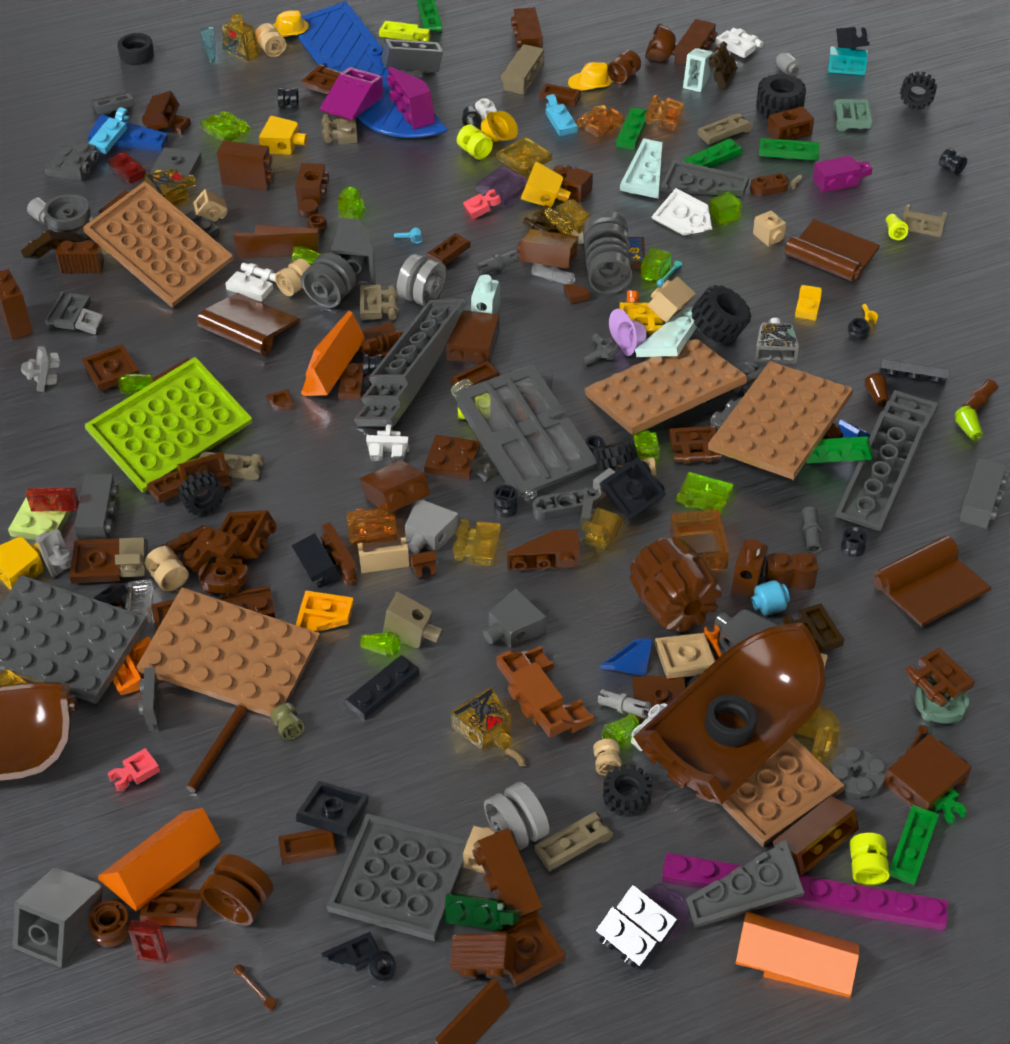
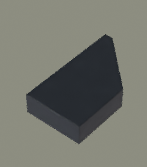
M367 932L324 951L321 955L324 962L357 971L367 966L370 956L374 952L379 951V948L371 932Z

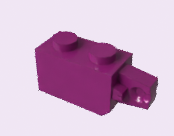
M844 156L815 163L813 180L822 193L859 185L861 178L872 175L873 168L869 162H856L853 157Z

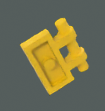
M620 302L619 309L623 310L631 320L648 324L644 325L648 336H651L663 326L655 325L663 324V320L648 306L649 303Z

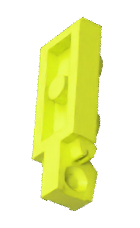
M385 21L379 30V37H386L388 39L429 42L431 39L429 29H421L419 25Z

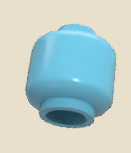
M772 580L755 587L751 602L755 611L760 610L763 615L770 616L784 611L787 608V603L790 602V596L785 584Z

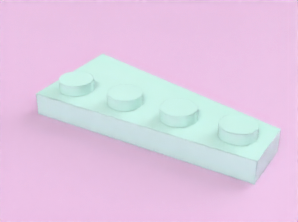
M643 139L620 184L621 191L658 198L662 142Z
M693 307L682 309L635 349L636 357L678 356L697 328L694 323L695 320L691 316L693 314L691 312Z

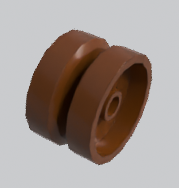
M223 855L213 870L214 874L209 875L200 888L201 898L207 906L222 918L237 925H251L261 910L260 905H264L274 891L273 883L268 875L251 861L237 855Z

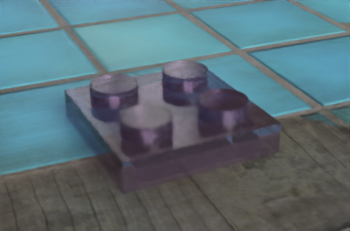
M501 166L476 183V191L486 195L489 190L494 189L496 195L500 196V204L506 207L522 195L528 179Z

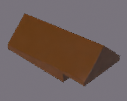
M255 225V233L234 232L235 259L315 256L319 254L321 232L318 228Z

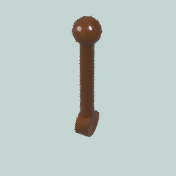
M921 725L918 727L917 736L906 753L916 746L922 737L927 736L928 728Z
M236 965L233 969L234 974L241 976L264 1001L266 1010H274L276 1008L275 999L272 997L268 998L244 972L245 968L242 965Z

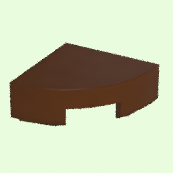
M174 115V120L171 122L173 130L181 135L191 125L190 118Z
M575 284L564 285V292L570 304L590 300L591 294L586 288Z
M288 389L266 395L268 403L274 408L280 410L295 409V403Z

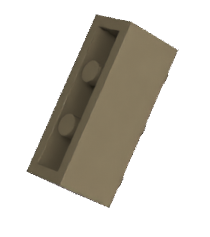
M523 44L520 50L516 52L514 59L509 62L507 69L501 74L503 90L522 95L525 94L544 65L543 48Z

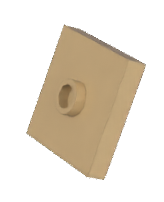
M705 633L655 638V647L667 679L701 675L715 662Z

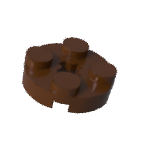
M232 556L228 561L216 558L215 563L210 565L209 561L204 563L199 569L198 576L203 592L234 595L239 593L240 587L247 582L249 573L247 565L242 563V559Z

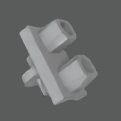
M39 346L36 360L29 359L28 362H24L21 365L22 374L27 376L26 378L29 380L34 378L38 383V392H43L45 385H56V370H48V368H59L60 359L58 353H46L45 346Z
M58 529L51 532L45 531L36 537L38 548L53 578L57 577L62 571L71 568V554Z

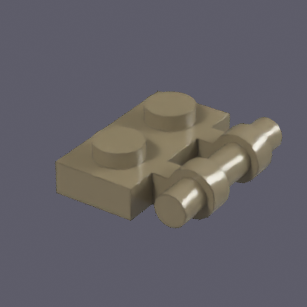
M323 115L321 120L323 128L322 137L326 143H331L332 140H338V144L358 143L356 119L347 120L336 115V120H332L330 115Z
M381 284L360 285L361 320L382 319V313H387L390 320H395L399 313V306L397 304L399 295L397 294L396 287L389 286L388 290H382Z

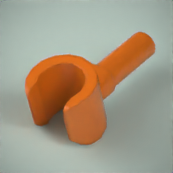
M627 291L626 303H639L640 292Z
M714 625V632H709L705 626V636L708 643L712 645L718 659L722 656L718 642L719 627Z

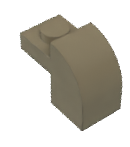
M144 537L120 538V555H115V565L120 567V577L146 576L147 569L144 562L148 555V540Z

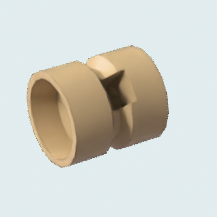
M265 23L257 28L255 39L268 56L277 57L285 51L286 41L274 25Z
M298 258L289 264L288 268H283L275 274V282L283 294L292 296L303 288L301 277L303 272L310 266L306 260Z
M158 547L152 550L145 558L144 564L146 569L163 591H175L181 588L188 580V570L170 547Z

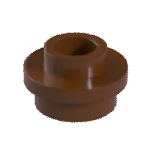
M321 214L311 215L307 221V228H318L321 232L327 228V220Z

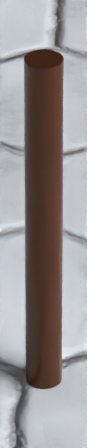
M237 706L186 786L190 792H196L245 715L247 709L244 706Z

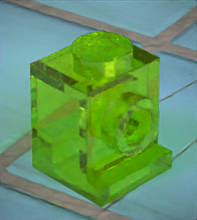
M345 186L337 198L339 217L360 219L366 210L365 206H363L360 189Z
M643 430L634 434L633 440L638 457L640 459L654 458L655 465H659L660 447L656 432L650 433L648 430ZM652 452V455L641 456V453Z

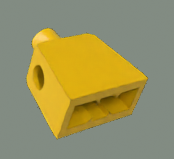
M275 116L269 117L259 135V144L269 146L270 154H292L296 145L306 146L308 142V135L299 133V124L297 122Z
M535 162L520 199L541 206L547 205L552 207L555 199L567 203L571 192L560 187L563 181L561 175Z
M18 537L0 545V580L10 590L21 575L35 579L43 572L44 568L40 558L42 555L37 543L31 546L23 537Z

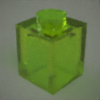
M731 192L710 199L709 214L719 226L740 219L742 205L740 200Z
M652 247L641 261L640 278L655 283L662 279L670 270L671 253Z

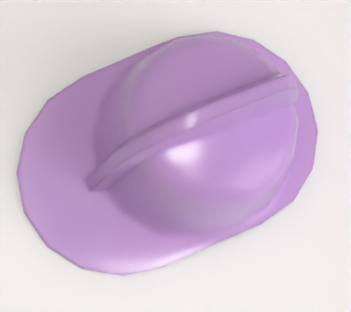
M615 309L610 314V333L624 355L631 356L635 349L648 339L645 326L641 322L631 320L621 309Z

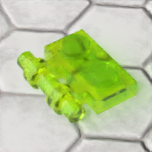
M221 111L220 117L214 113L200 121L201 129L220 141H232L240 136V132L248 133L250 131V126L244 120L237 119L231 112Z
M688 472L681 487V493H678L676 497V502L684 504V507L687 508L696 507L703 509L705 513L712 514L714 512L722 514L724 506L726 507L732 493L733 484Z

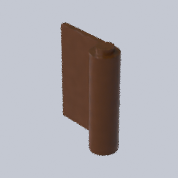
M813 219L799 238L792 236L788 240L784 254L854 282L856 279H860L863 269L878 251L880 245Z
M236 293L204 309L197 316L199 328L262 355H266L271 350L274 335L297 324L300 319L240 293Z
M948 535L876 570L873 578L875 587L886 594L921 627L991 590V586L958 559L957 544Z

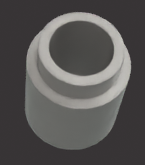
M782 52L776 58L777 68L784 74L797 76L801 71V62L792 54Z
M34 198L27 206L28 214L39 223L48 225L44 215V207L47 202L41 198Z

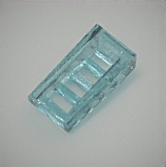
M214 27L200 28L201 44L209 61L215 63L216 38Z

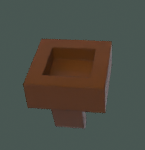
M435 550L411 555L409 559L410 566L417 578H422V568H428L431 576L435 575L437 561Z

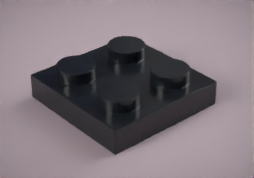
M318 781L296 813V822L347 837L368 805L369 795Z

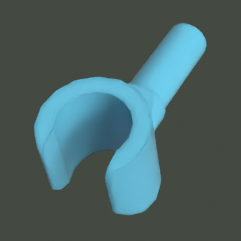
M416 227L411 232L394 233V238H411L414 244L422 242L421 230Z

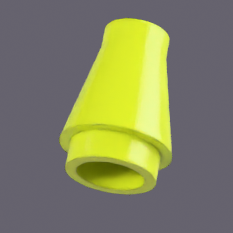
M888 215L886 223L889 236L894 240L904 239L908 234V225L898 218L897 215Z

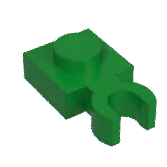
M954 788L940 798L933 807L935 812L940 809L944 811V818L949 824L954 823L955 820L952 812L958 813L961 818H964L967 812L963 804L956 802L959 794Z

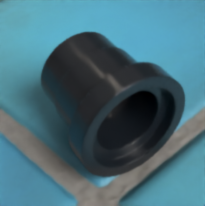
M468 106L464 109L462 116L463 125L472 124L475 127L480 125L481 115L475 107ZM469 114H474V115H475V116L472 117V118H468V117H467Z

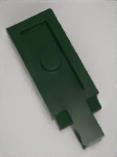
M448 893L445 896V923L491 930H502L505 924L514 925V923H520L521 911L505 909V902H502V899Z

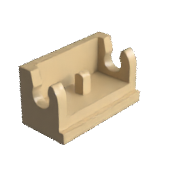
M406 537L401 538V545L363 550V544H357L361 573L409 567Z

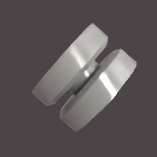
M417 254L410 255L404 262L398 275L397 294L399 297L415 301V303L425 306L429 300L438 299L446 280L444 264L434 260L428 261V258Z
M518 781L506 788L504 795L497 793L485 800L484 811L491 829L497 833L509 828L519 851L529 845V840L536 842L549 834V823L543 807L535 794L523 782Z

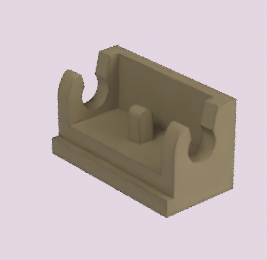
M906 205L902 221L908 225V231L937 237L942 236L947 212H943L942 217L910 211L911 205Z

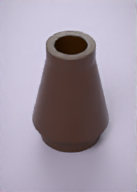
M880 373L870 374L865 378L864 387L877 406L884 407L887 401H889L886 378Z

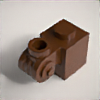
M569 165L554 167L553 171L563 177L561 184L563 189L571 192L570 199L581 202L592 190L593 173L577 167L573 169Z

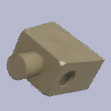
M396 592L386 610L382 638L417 649L421 647L425 638L438 643L443 629L431 624L433 614L431 609Z

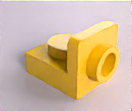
M801 285L795 317L816 321L822 288Z

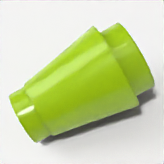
M964 406L955 412V422L971 441L978 440L983 436L975 409H972L971 406Z

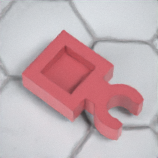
M492 189L485 196L482 197L481 194H478L463 202V205L474 220L491 211L489 206L500 204L501 199L499 195H496L495 190Z
M145 748L123 760L124 768H115L108 773L111 782L120 778L119 781L115 782L117 791H121L128 786L130 781L133 780L138 785L159 773L160 769L159 765Z

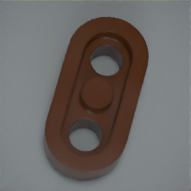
M782 173L759 176L750 182V192L757 196L782 193L787 191L789 187V178Z

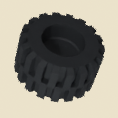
M775 74L764 77L758 85L756 101L758 112L767 118L771 114L801 106L804 107L806 95L804 82L788 74Z
M722 285L708 287L691 310L693 313L691 315L692 319L695 320L694 323L699 330L709 339L711 338L716 342L720 341L724 344L735 341L750 323V318L752 317L746 301L738 293Z

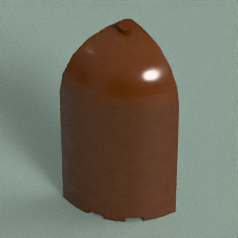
M803 623L784 624L755 633L737 643L720 656L633 736L635 741L653 764L658 761L669 772L667 777L679 787L684 789L688 786L696 791V797L711 803L723 804L810 719L820 704L825 686L824 662L810 629ZM736 695L746 699L754 706L757 712V724L751 740L744 745L736 747L724 746L708 736L705 729L706 712L711 701L717 697ZM725 712L715 716L716 720L727 728L738 729L746 726L745 721L734 713Z
M37 682L0 686V781L20 779L40 773L59 758L70 736L71 712L77 710L75 695L71 696L69 684Z

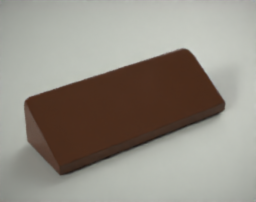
M494 978L489 981L435 1038V1044H475L510 1005L498 980Z

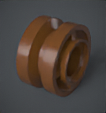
M113 900L101 902L93 907L88 915L87 922L92 938L102 947L118 946L126 941L131 933L132 926L127 909L120 902ZM110 922H114V923L111 924V925L105 926L106 924H108V923H110Z

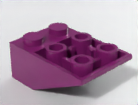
M349 67L339 75L320 106V110L328 112L330 115L344 117L347 120L355 119L383 97L382 76Z
M388 67L389 75L387 76V81L391 87L389 96L392 103H396L399 113H403L405 122L409 123L414 130L435 123L431 90L426 83L393 67Z

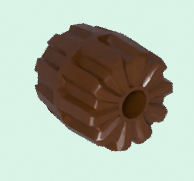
M675 536L673 538L663 537L657 539L652 544L645 546L631 563L630 570L632 574L629 577L635 591L646 609L665 629L678 632L688 631L692 624L696 626L703 624L706 621L708 612H715L717 610L716 598L722 597L718 581L705 560L683 539Z

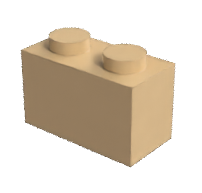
M677 276L672 281L668 279L651 294L650 297L653 299L648 306L667 323L686 307L696 293Z

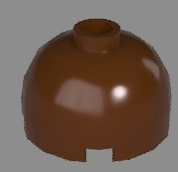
M659 23L653 32L654 36L650 40L645 54L646 59L654 62H664L671 55L674 56L675 47L677 46L675 44L676 35L672 29Z

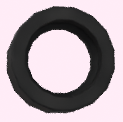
M131 33L121 37L118 41L119 57L125 63L141 64L149 61L154 56L152 39L146 34Z
M723 695L711 701L705 717V729L708 736L719 744L731 747L744 745L751 740L757 724V712L750 702L736 695ZM725 712L734 713L745 721L746 726L738 729L727 728L721 725L715 716Z

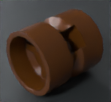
M632 50L623 51L607 66V72L611 80L618 84L626 82L640 70V57Z

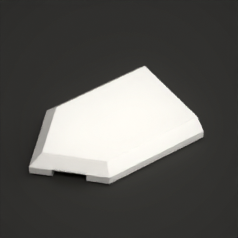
M677 188L674 189L651 217L653 220L683 236L712 230L708 204Z

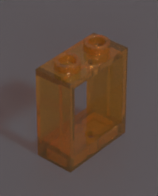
M719 510L671 514L670 533L672 538L674 536L681 538L680 536L713 533L717 551L701 552L698 554L705 560L710 570L728 568L729 549Z

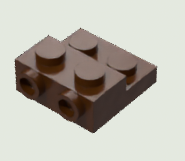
M268 510L228 513L220 531L237 536L242 541V544L234 553L238 558L252 559L258 558L261 551L267 549V540L270 534L276 532L277 526Z

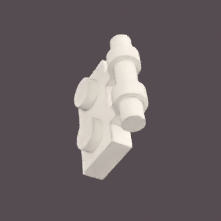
M732 28L731 31L727 30L716 37L715 43L718 45L725 41L727 43V50L743 58L754 52L756 47L762 48L764 44L763 41L759 40V37L746 34L745 30Z
M242 263L241 270L245 271V273L236 271L226 282V289L262 302L273 290V284L270 282H275L276 273L268 268H259L254 263Z

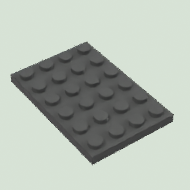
M21 575L0 605V670L36 683L60 682L69 684L71 695L98 704L149 622L145 616Z

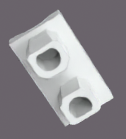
M392 424L386 425V431H377V435H367L366 437L372 461L383 460V451L391 452L392 461H404L406 452L410 451L408 437L401 436L400 431H392Z

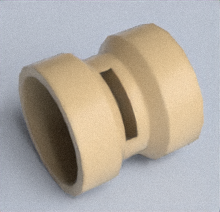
M614 739L597 741L593 745L594 756L597 758L595 761L597 773L606 776L616 766L621 770L622 760L618 756L620 754L618 741Z

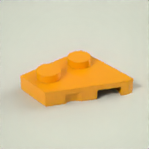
M305 590L295 625L315 632L349 624L354 607V598Z

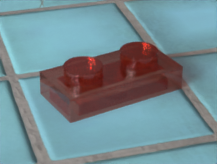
M126 152L119 153L108 159L109 165L130 184L147 175L146 170Z
M76 488L27 489L26 497L31 512L78 510L79 499Z
M132 920L128 931L137 959L166 963L169 953L160 924L150 920H143L142 922Z

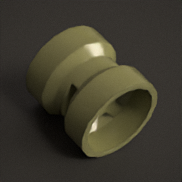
M291 703L279 705L270 715L274 725L278 726L281 738L284 740L297 738L305 729L302 719L297 717V710Z

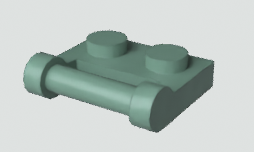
M837 99L834 101V110L837 113V130L845 131L847 128L871 129L872 119L869 99ZM844 109H849L850 118H845Z

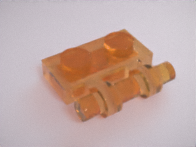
M654 95L649 100L648 109L645 113L646 122L651 124L656 119L659 121L658 126L676 132L684 104L670 98L662 101L659 96Z
M605 105L592 108L588 114L580 115L575 123L578 128L584 126L585 131L599 138L624 123L625 115L613 108L607 110Z
M377 507V509L372 510L358 508L356 511L346 512L350 545L398 540L394 511L388 513Z

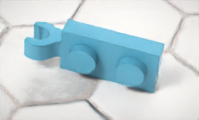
M554 94L547 95L546 98L549 103L546 104V116L558 135L564 136L576 133L578 126L564 104L558 105Z
M120 107L116 112L115 119L108 118L89 141V144L96 145L97 151L107 154L127 129L126 123L130 119L128 116H125L127 109Z

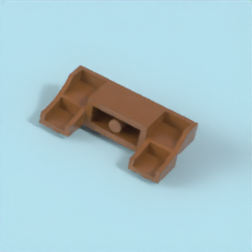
M541 646L521 652L509 650L496 656L497 667L510 683L508 692L513 700L517 699L525 717L531 718L536 726L540 725L549 738L568 729L571 733H574L594 723V715L588 713L581 699L563 705L562 695L545 674L554 669V662L548 660Z

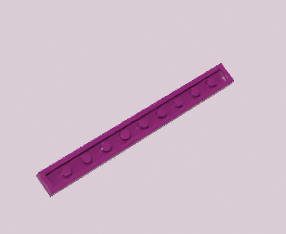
M666 853L662 882L702 889L714 881L731 874V871L743 865ZM801 875L798 876L804 896L781 902L945 931L947 925L948 900Z

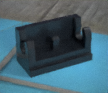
M855 27L836 29L838 48H857L870 45V42L867 40V31L864 27L861 28V37L856 35Z
M315 533L291 545L312 582L324 577V579L316 583L318 588L341 579Z

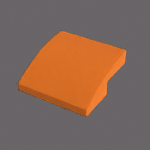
M149 636L135 643L113 678V682L120 695L140 690L139 681L144 679V674L138 672L137 665L152 640Z

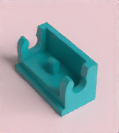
M830 47L828 72L865 75L868 50Z

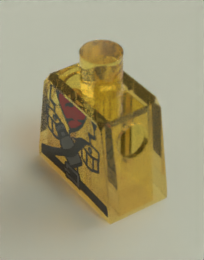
M236 13L231 16L232 20L222 27V49L248 62L260 54V49L254 27L243 22L242 15Z
M177 169L144 175L145 181L174 206L188 200L187 188L196 186V181L192 174L182 177Z
M491 687L451 711L452 728L479 749H486L493 743L500 750H505L511 745L512 738L508 735L511 731L510 714Z

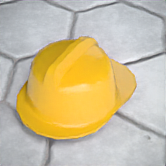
M298 10L282 12L276 18V23L272 24L283 37L302 34L309 27L308 22L302 19L301 13Z
M589 62L584 66L581 73L571 76L568 80L570 88L581 91L607 87L612 83L605 62Z
M504 111L487 113L486 118L481 123V132L489 136L493 143L515 139L518 135V127L510 114Z

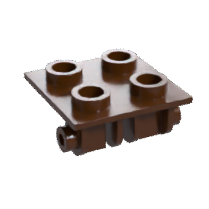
M391 322L363 330L365 340L361 343L359 350L363 356L364 354H369L370 356L382 354L385 357L402 336L403 331L396 330Z

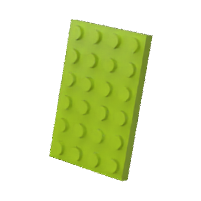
M194 357L87 422L85 429L138 489L144 493L147 491V483L178 471L177 464L200 457L201 452H208L250 425L252 417L202 363Z

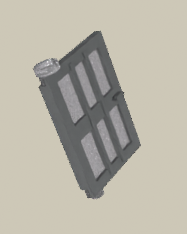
M534 364L473 385L469 379H465L452 387L451 393L458 402V408L507 485L516 488L518 498L523 497L525 501H530L537 496L536 491L597 467L595 456Z

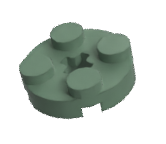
M931 677L927 678L933 686L938 684ZM918 686L915 704L925 721L945 724L957 723L963 719L969 705V694L967 691L955 699L947 692L943 695L948 699V703L944 707H940L936 702H931L926 697V692Z

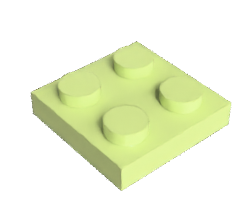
M27 496L8 529L9 534L13 537H23L24 539L36 541V537L45 531L51 532L58 529L61 532L73 510L72 505L67 502Z

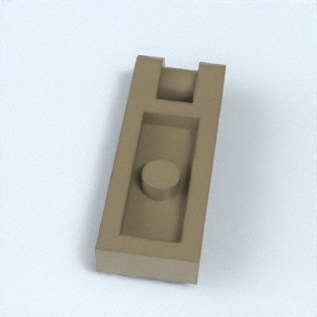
M737 113L699 128L698 136L710 145L740 132L748 133L751 131L753 124L749 120H745L742 114Z
M201 452L200 457H204L215 453ZM224 454L229 478L257 480L261 473L259 468H262L265 460L263 456L259 454L252 456Z
M593 812L534 845V852L546 868L551 871L593 846L609 841L614 833L609 826H604L602 823L603 819L598 812ZM588 829H594V832L590 833Z

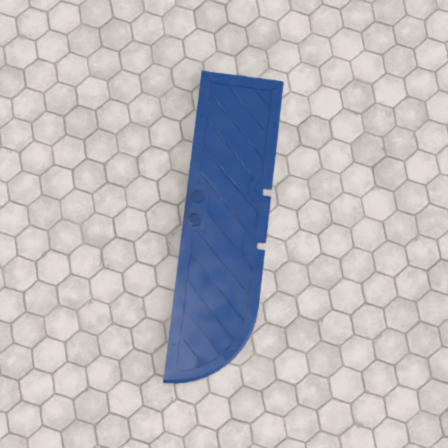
M346 1L301 16L303 20L308 22L309 27L306 32L298 34L297 37L318 65H326L327 68L339 72L352 67L382 76L383 97L357 116L364 125L376 132L401 138L428 137L447 132V128L435 113V123L415 130L409 123L405 122L403 113H399L396 103H392L389 96L391 91L387 81L389 72L381 60L383 47Z

